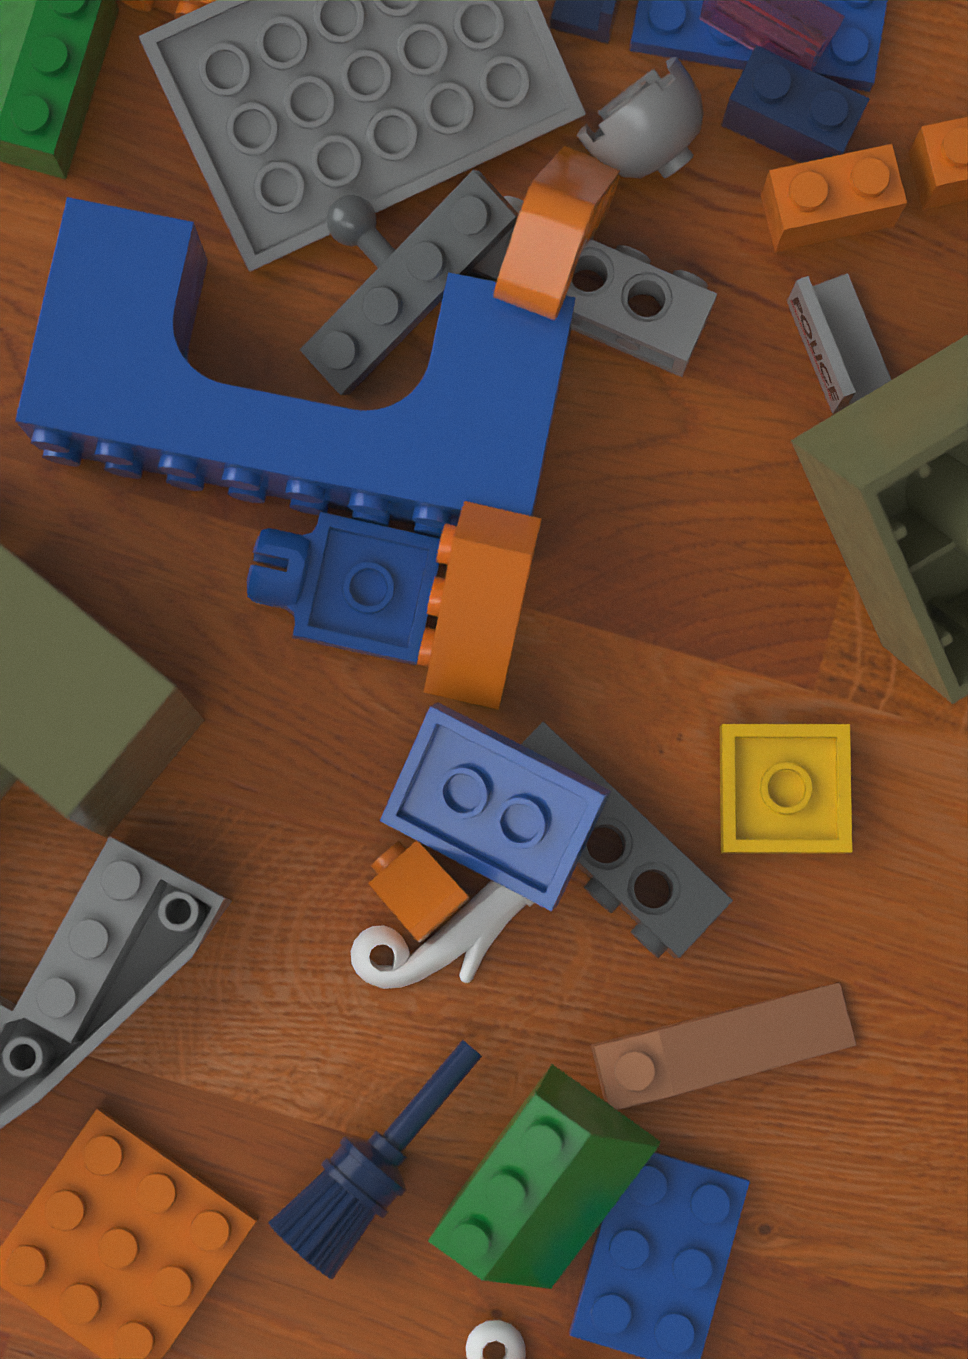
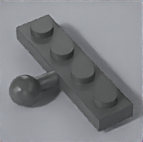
M472 170L395 250L376 229V213L373 206L366 199L357 195H346L337 199L330 206L327 213L326 222L329 233L337 242L343 245L358 246L378 269L302 346L300 351L340 395H349L442 301L448 272L466 276L516 225L519 213L481 172Z

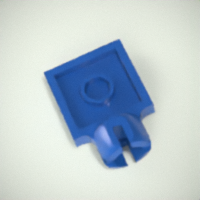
M320 512L318 523L312 533L300 535L273 528L263 529L255 542L253 561L287 571L250 565L247 577V597L255 603L285 609L294 616L295 623L292 635L294 639L416 666L428 617L429 597L439 566L436 559L440 539Z

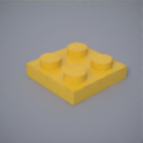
M850 724L720 725L721 854L852 853Z

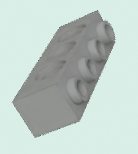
M503 196L520 213L524 201L512 196ZM515 226L466 276L497 282ZM592 236L581 252L574 274L582 270L594 271L603 279L604 285L596 291L585 292L576 288L571 281L566 296L576 297L571 329L682 377L712 311L717 293L708 290V284L692 273L683 270H675L673 274L650 265V259L634 248L618 245L616 249L592 240ZM637 295H649L658 301L661 311L651 317H642L631 310L628 301Z

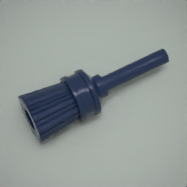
M462 1039L383 1134L375 1131L368 1141L344 1136L339 1142L341 1146L330 1159L326 1158L321 1163L325 1170L268 1222L270 1227L311 1266L329 1279H334L375 1215L377 1214L379 1217L384 1218L389 1212L387 1208L398 1195L402 1196L407 1189L399 1170L400 1165L407 1158L403 1150L482 1056Z

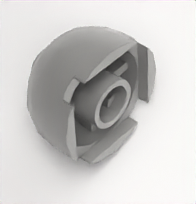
M672 57L666 61L667 68L670 71L669 74L660 78L653 69L603 107L598 113L604 121L598 125L599 128L595 133L586 123L577 134V137L593 157L612 168L620 170L619 175L621 177L642 178L658 170L663 178H667L682 168L694 156L688 145L694 140L701 129L704 115L702 98L692 77L677 57Z

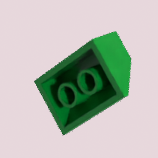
M0 0V162L62 179L67 178L119 12L116 0Z
M551 1064L449 1204L428 1242L482 1281L551 1289L657 1150L661 1141Z

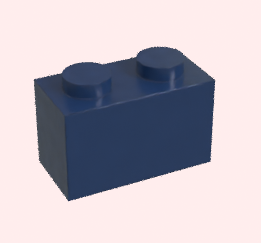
M756 45L729 98L721 126L799 163L844 154L870 98Z

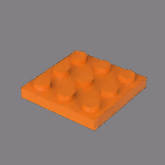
M98 1108L0 1247V1287L101 1359H163L256 1224L258 1218L102 1108Z

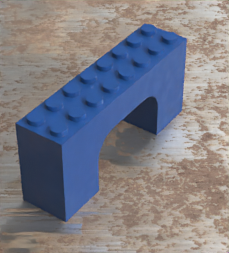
M67 197L15 419L16 423L30 438L31 444L39 450H44L42 456L44 459L67 466H80L81 458L104 462L105 471L134 479H140L143 470L167 475L166 483L193 491H202L204 483L229 487V496L253 503H265L266 495L291 500L290 508L312 515H319L320 512L327 513L329 507L353 512L351 519L389 527L390 520L414 524V533L441 539L445 523L457 526L464 501L528 516L534 515L571 333L576 297L566 296L556 320H552L493 298L495 281L448 272L429 364L420 383L408 396L391 406L377 410L348 409L223 384L197 372L189 364L188 350L208 259L194 222Z

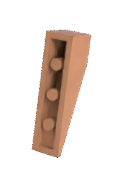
M840 982L590 1045L604 1101L616 1110L853 1047L856 1046L842 988Z

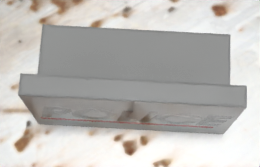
M848 273L812 286L809 276L796 280L787 303L831 412L835 414L891 381V377Z

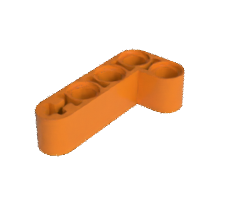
M566 146L555 155L533 180L526 194L495 285L493 298L556 320L568 292L581 252L607 215L621 177L619 175L620 170L602 163L593 156Z

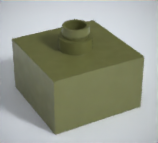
M968 335L791 440L882 646L952 704L968 695Z
M0 545V800L19 779L67 819L108 838L205 720L176 686Z

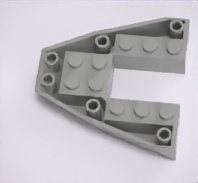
M109 836L18 1003L15 1004L0 996V1129L38 1103L189 961L232 900L134 847Z

